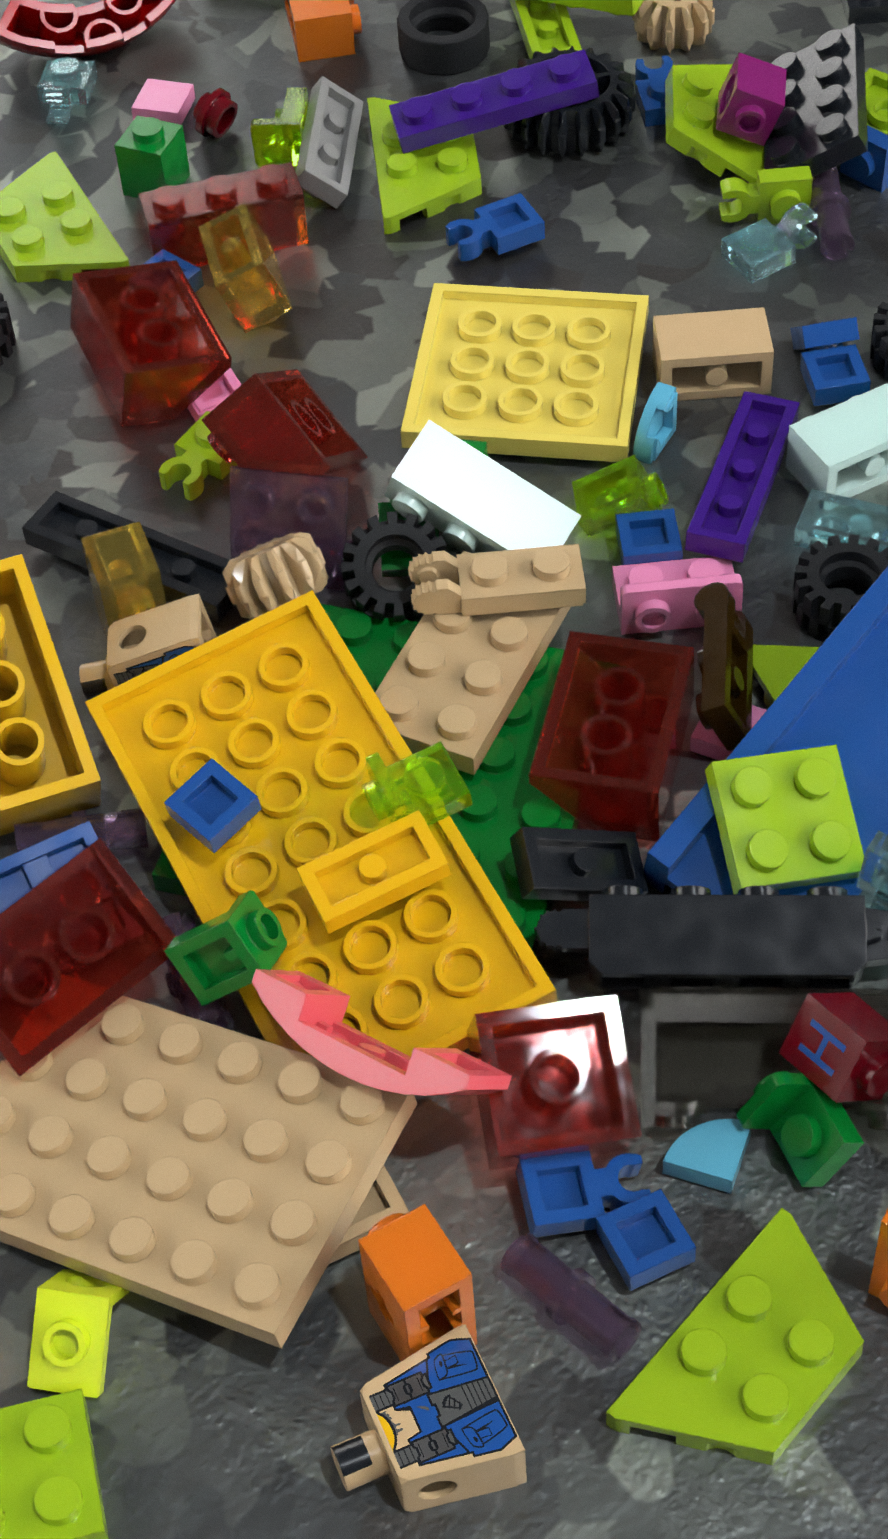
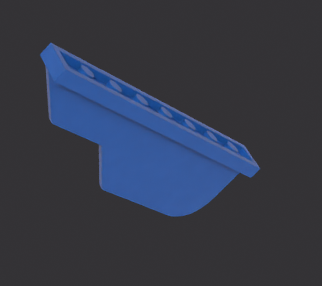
M888 566L726 759L837 745L868 871L859 878L780 889L779 895H806L807 890L820 886L842 887L848 891V895H861L888 861ZM707 782L647 853L644 866L646 882L662 894L668 886L673 889L679 886L694 885L709 888L711 895H734Z

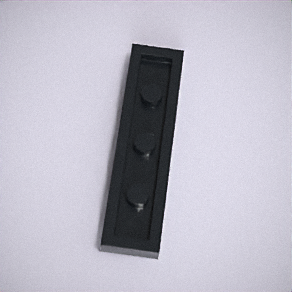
M55 491L22 527L26 544L165 601L172 602L190 595L199 594L209 618L214 621L220 622L233 606L225 589L227 584L222 574L229 559L58 491Z

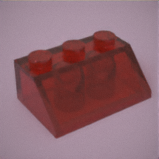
M292 162L279 165H265L255 170L231 175H216L206 180L177 186H162L153 191L138 193L137 211L151 257L164 249L199 267L309 244L304 195Z
M177 260L73 273L70 327L121 427L146 425L152 422L175 419L231 368L232 357Z
M298 369L253 374L201 420L211 432L207 439L215 452L228 463L235 461L239 467L322 476L359 465L368 458Z
M570 631L529 772V783L591 830L635 832L637 839L657 842L661 837L694 699V647Z
M101 838L86 845L0 911V1058L18 1077L169 959L164 950L176 937Z

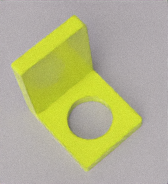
M62 1269L37 1287L27 1386L32 1389L58 1393L82 1389L85 1397L98 1398L104 1392L112 1306L130 1291L71 1269Z

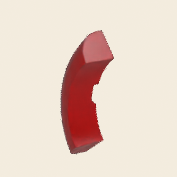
M10 0L0 19V44L13 50L49 58H76L101 54L119 48L150 30L164 17L176 0H101L80 7H75L73 3L58 4L37 0Z

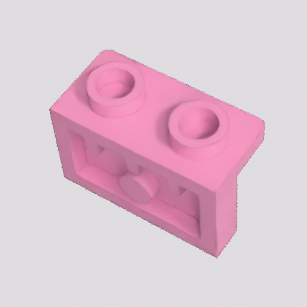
M714 556L612 566V585L621 635L704 627V619L696 609L694 599L699 590L715 582L723 583L727 586L735 599V610L742 612L744 587L740 574L734 573L732 560Z

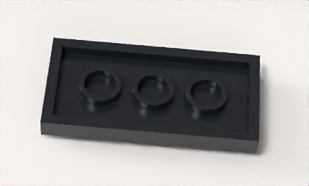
M855 23L841 30H830L821 35L815 43L796 53H784L772 62L774 65L787 69L785 107L764 145V169L810 166L813 178L868 151L864 38Z

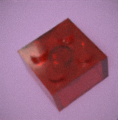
M616 994L474 1015L466 1031L470 1055L512 1075L508 1090L477 1095L489 1171L517 1167L520 1159L586 1150L590 1151L591 1156L629 1150L642 1137Z

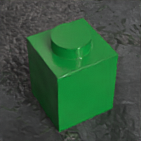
M137 115L114 145L123 195L169 205L190 176L183 125L162 121L154 117Z

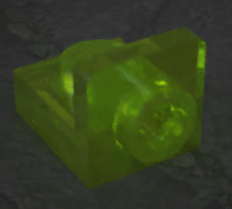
M287 87L283 108H276L274 118H255L251 121L252 145L255 163L258 166H297L309 105L307 87Z
M635 455L572 482L576 511L581 515L578 524L588 537L614 527L615 514L662 510V506L669 503L665 486L656 472L648 474Z
M441 741L387 767L378 752L365 757L371 781L363 784L362 789L378 821L389 817L391 822H394L419 810L429 826L473 805L470 791Z

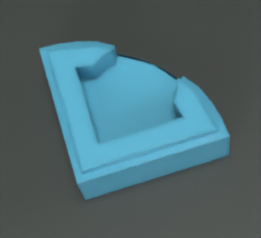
M658 382L654 387L637 428L633 447V459L651 465L676 431L678 396L676 387L662 382Z
M717 1119L699 1124L683 1133L671 1145L663 1160L662 1174L732 1194L752 1129L742 1128L738 1119Z

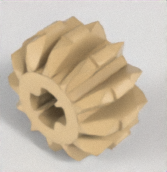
M644 0L635 15L632 16L638 41L649 43L650 50L665 48L669 54L673 49H682L685 52H689L691 45L699 46L705 44L706 35L712 33V25L715 22L713 0Z
M303 532L290 533L280 538H274L269 542L257 545L251 550L240 553V556L229 560L222 572L227 584L225 589L232 605H236L241 617L249 619L256 618L313 590L314 594L321 592L328 583L327 580L329 578L324 566L326 562L319 546L316 547L309 533Z

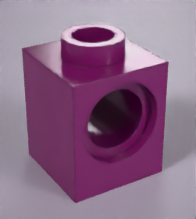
M739 52L719 91L716 130L764 146L785 107L787 69Z

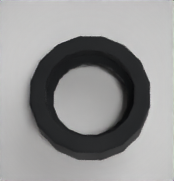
M409 0L400 9L397 17L399 50L402 60L412 69L434 75L457 74L476 67L487 57L490 48L489 15L486 6L480 0ZM443 29L461 31L457 34L445 36L427 34L431 31Z

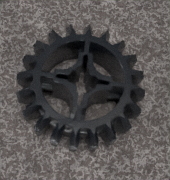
M572 45L569 50L561 51L552 47L551 52L546 54L535 51L532 60L519 59L517 68L552 59L561 54L576 52L577 50ZM588 48L585 52L597 80L599 98L508 123L504 127L510 130L512 140L523 141L525 149L530 150L539 147L542 155L552 151L559 152L563 158L566 153L576 152L583 157L585 150L589 149L602 152L604 143L615 144L618 142L619 135L628 132L629 123L635 111L634 84L631 80V74L624 71L622 62L612 61L610 54L595 55L593 48Z

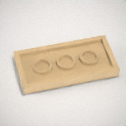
M463 550V552H462V554H469V553H470V552H467V551H464V550ZM571 607L462 616V613L423 615L375 692L411 753L415 756L475 775Z

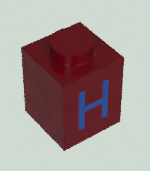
M853 992L808 993L779 1054L836 1103L881 1100L888 1091V1020Z

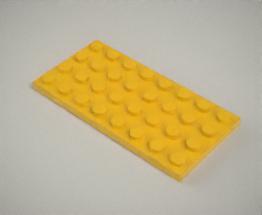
M313 590L85 701L93 721L201 923L204 924L226 913L238 896L250 890L254 891L264 907L276 915L283 935L287 940V947L271 970L300 971L349 995L350 999L342 1023L411 1057L413 1048H457L464 1051L558 1001L555 987ZM211 758L257 795L262 808L215 853L210 851L168 814L164 804L173 793ZM419 810L449 863L451 875L328 934L300 880L297 867ZM252 983L237 990L264 1041L310 1055L273 1018Z

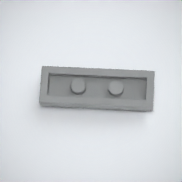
M322 76L311 89L294 183L303 188L312 197L320 198L337 209L348 196L364 102Z

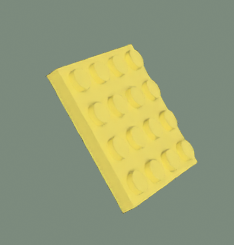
M434 283L400 431L402 448H410L428 420H431L459 439L487 442L488 454L627 463L648 319L649 295Z

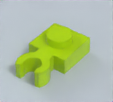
M810 166L757 170L755 183H747L737 177L721 180L720 190L722 198H737L731 202L719 203L721 221L728 223L738 222L749 214H755L757 225L809 221L813 182Z
M206 411L174 444L176 457L168 459L161 465L159 477L162 489L167 491L175 482L184 480L182 484L185 499L189 501L196 499L204 491V479L208 475L223 480L253 449L255 445L252 429Z

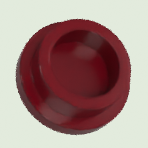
M218 88L212 93L206 92L200 97L193 111V117L196 119L195 129L199 134L205 137L211 134L215 138H220L230 129L236 118L238 105L231 100L229 92Z

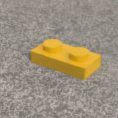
M419 810L297 867L300 880L328 934L451 875L449 863Z

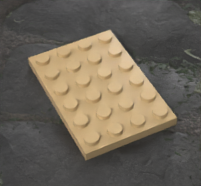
M58 975L0 1062V1242L282 1349L418 1103L415 1095L383 1091L347 1078L322 1064L311 1055Z

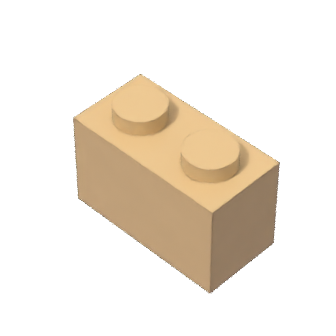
M764 307L653 316V364L657 383L662 382L676 387V392H678L677 401L743 396L744 391L762 395L771 394L774 349Z

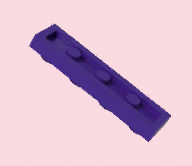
M585 49L569 54H561L555 58L524 67L513 68L506 72L472 82L461 83L455 87L427 95L412 97L406 101L389 105L402 153L404 154L599 98V90Z
M744 391L687 529L685 550L743 563L787 449L789 425L797 422L800 402Z

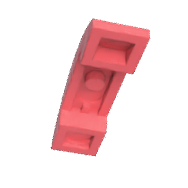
M255 970L252 984L278 1024L306 1052L322 1064L347 1078L379 1090L404 1095H479L508 1090L512 1075L457 1048H413L410 1057L342 1023L350 996L300 971Z

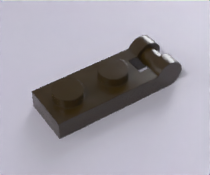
M715 582L699 590L694 599V605L704 619L703 647L699 648L697 652L698 664L702 673V693L696 695L695 702L699 719L704 728L707 730L713 729L727 751H731L737 747L752 729L753 628L745 614L735 610V599L727 586L723 583Z

